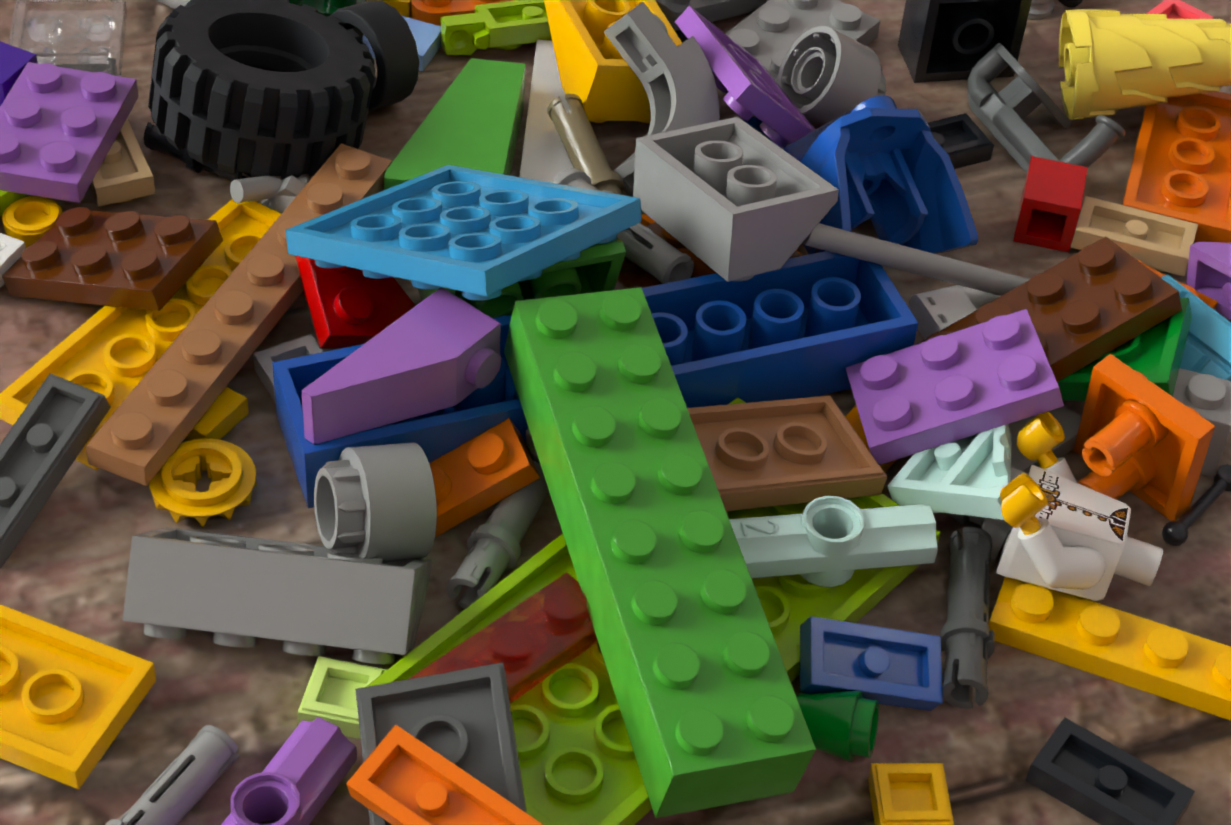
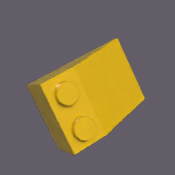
M544 0L562 89L565 94H576L580 97L589 121L595 123L606 121L650 123L651 110L645 88L604 31L641 2H644L651 13L659 17L665 24L668 35L675 45H680L682 43L655 0Z

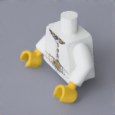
M1050 412L1038 414L1019 431L1017 447L1029 460H1037L1039 467L1031 465L1029 475L1025 473L1018 475L1003 487L1000 492L1002 516L1011 525V528L1006 536L996 573L1094 601L1104 599L1114 574L1150 587L1158 571L1163 548L1127 536L1131 508L1127 504L1077 483L1065 457L1057 458L1052 452V449L1065 439L1062 426Z

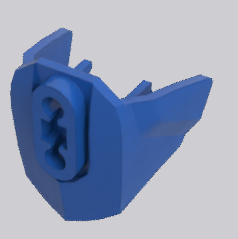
M885 95L869 98L857 105L850 114L840 117L829 125L817 137L801 160L802 164L839 190L838 201L819 222L820 224L851 231L862 222L871 219L879 239L934 254L976 245L978 242V233L950 157L934 139L926 119L918 109H897L894 100ZM804 245L808 255L825 251Z

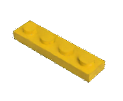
M1009 577L1004 578L988 624L990 626L989 631L993 630L995 633L996 642L1231 721V646L1079 596Z

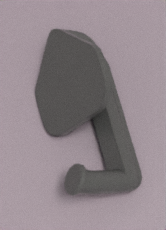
M1000 43L995 45L976 63L969 75L968 99L971 110L1026 173L1028 172L1031 156L1089 167L1111 147L1118 137L1122 138L1126 134L1125 130L1118 123L1106 116L1098 115L1096 118L1097 125L1092 131L1058 160L1023 119L1042 103L1065 129L1071 126L1072 123ZM1009 66L1016 73L1017 77L998 93L990 82Z

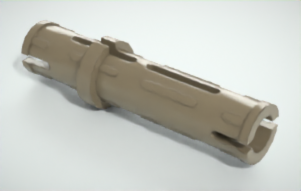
M565 94V99L570 108L568 113L562 104L560 96L555 98L549 104L547 113L555 125L573 168L585 172L591 178L592 185L600 191L607 190L614 194L623 195L625 193V185L619 173L611 170L583 109L580 97L576 94Z

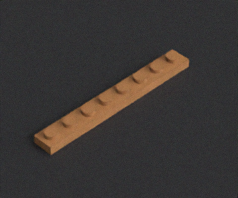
M344 144L338 146L86 445L89 465L145 486L149 484L304 290L295 255L288 254L286 229L383 191L385 171L393 160Z

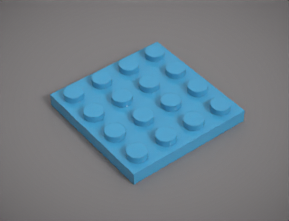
M446 165L286 229L287 249L290 255L314 259L315 265L318 267L339 268L346 266L362 270L363 275L368 278L398 277L411 280L412 286L415 288L437 289L444 287L462 291V296L466 299L489 300L499 297L502 294L503 288L518 281L540 277L543 269L557 262L571 261L579 258L580 251L590 246L616 240L617 233L641 222V200L631 196Z

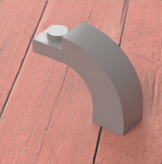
M641 2L604 31L645 88L651 110V121L647 136L719 121V99L715 79L709 62L694 36L676 46L669 37L665 24L659 17L651 13L644 2ZM635 153L613 170L619 173L625 185V191L631 197H633Z

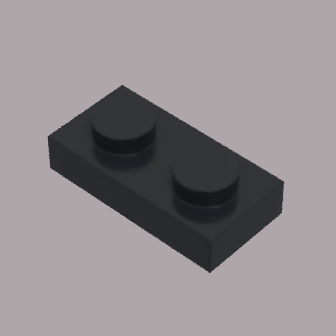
M1064 717L1031 763L1025 780L1100 825H1177L1195 793L1191 788Z

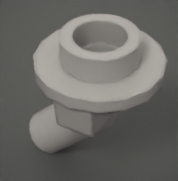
M293 175L283 180L274 176L236 179L231 182L230 193L236 203L262 200V205L282 214L310 179L305 176L296 178Z

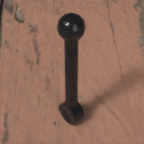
M1231 465L1219 466L1214 476V484L1178 521H1170L1165 524L1162 529V536L1167 544L1179 546L1185 543L1188 538V529L1224 491H1231Z

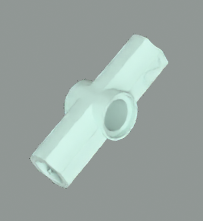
M823 496L815 498L808 503L803 514L729 519L751 578L800 574L808 582L815 585L834 587L842 585L851 579L856 569L934 563L938 550L936 521L931 506H924V504L859 509L850 500L842 497Z

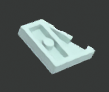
M1003 425L932 449L914 453L888 484L892 500L900 506L930 505L933 513L942 512L1005 520L1002 516L1000 492L1003 487L1010 483L1012 435L1009 425Z

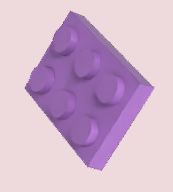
M689 5L675 23L687 38L694 36L709 62L716 87L726 94L723 97L726 104L746 121H749L753 115L763 121L759 127L781 148L784 149L790 142L806 154L819 136L818 132L757 58Z
M28 62L0 106V190L80 203L139 97L137 80L114 76L105 72H89L57 67L48 63Z
M1027 309L1008 315L997 316L987 322L947 335L936 336L928 341L886 355L874 356L867 361L846 367L870 452L879 465L1064 406L1058 383Z

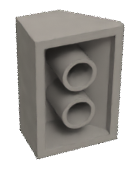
M739 117L636 138L633 197L640 198L641 210L727 282L747 281L752 279L754 275L780 269L838 201L839 190Z

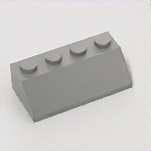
M165 527L132 536L123 621L144 623L143 634L158 638L183 639L186 638L187 629L214 632L213 643L219 645L255 647L256 637L284 640L283 651L287 653L322 656L325 655L326 646L353 649L352 659L359 662L394 664L395 654L406 655L415 646L431 573L432 559L417 558L383 562V558H359V555L356 553L332 552L321 545Z

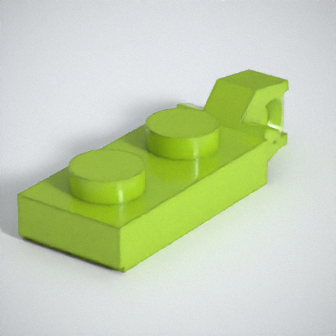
M515 0L475 5V13L443 16L440 20L441 46L446 55H472L477 49L486 50L488 47L512 50L521 47L522 44L535 43L538 39L552 40L544 0Z

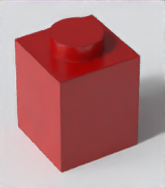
M1031 156L1020 200L1013 241L1069 253L1081 212L1088 167Z

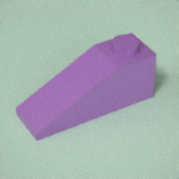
M439 288L301 390L305 439L316 445L457 405L477 388H484L490 384L500 371L501 323L444 288Z

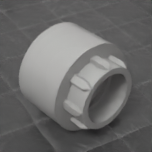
M817 26L803 33L788 50L777 76L779 86L809 123L823 131L840 117L850 114L863 101L875 96H883L886 92V79L877 54L871 48L828 26Z
M410 442L347 447L341 452L338 461L326 462L319 469L314 487V509L316 524L323 545L332 552L356 553L359 555V558L364 559L383 558V562L425 558L430 553L436 533V493L432 471L425 452L420 445Z

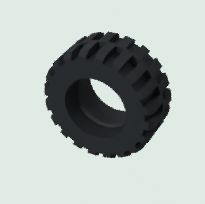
M190 0L185 6L180 5L165 18L157 31L148 107L161 134H165L169 143L178 150L186 149L190 158L202 164L206 162L218 165V170L235 174V171L251 174L250 178L281 176L283 180L291 175L297 178L302 174H309L313 177L340 144L357 149L361 146L375 79V62L367 45L363 43L361 37L353 29L346 30L342 21L332 15L326 17L319 14L318 9L305 4L298 6L289 3V0Z

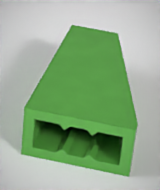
M471 58L386 169L384 190L446 165L511 176L524 110L526 64Z

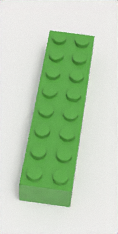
M642 287L515 301L504 354L655 818L794 792L816 748Z

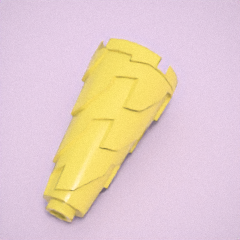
M1111 9L1065 10L1066 12L1062 15L1059 33V68L1064 67L1066 81H1060L1064 111L1069 120L1094 118L1098 115H1114L1119 109L1168 103V97L1217 92L1221 90L1222 86L1231 85V23H1226L1222 19H1167L1166 14H1120V11Z

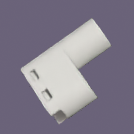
M954 285L912 295L909 309L918 321L917 329L925 340L930 335L943 330L1000 296Z

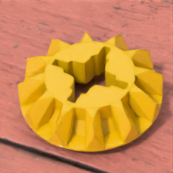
M212 438L193 439L182 442L149 482L150 491L157 510H168L175 523L183 521L188 517H195L202 527L210 516L219 515L227 520H231L235 507L250 505L252 490L257 486L256 469L251 457L242 448L233 443ZM207 470L208 478H211L209 490L206 492L196 491L198 479L201 478L202 471Z

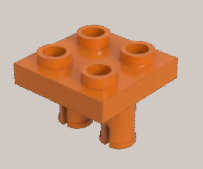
M1109 354L1093 367L1073 451L1083 457V460L1092 471L1077 481V483L1116 500L1130 491L1170 521H1176L1190 508L1215 425L1203 418L1196 410L1184 405L1149 381L1142 373L1133 370L1112 354Z

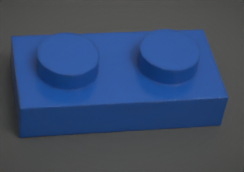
M811 616L800 625V693L862 691L863 698L878 700L879 704L931 711L943 703L941 636Z

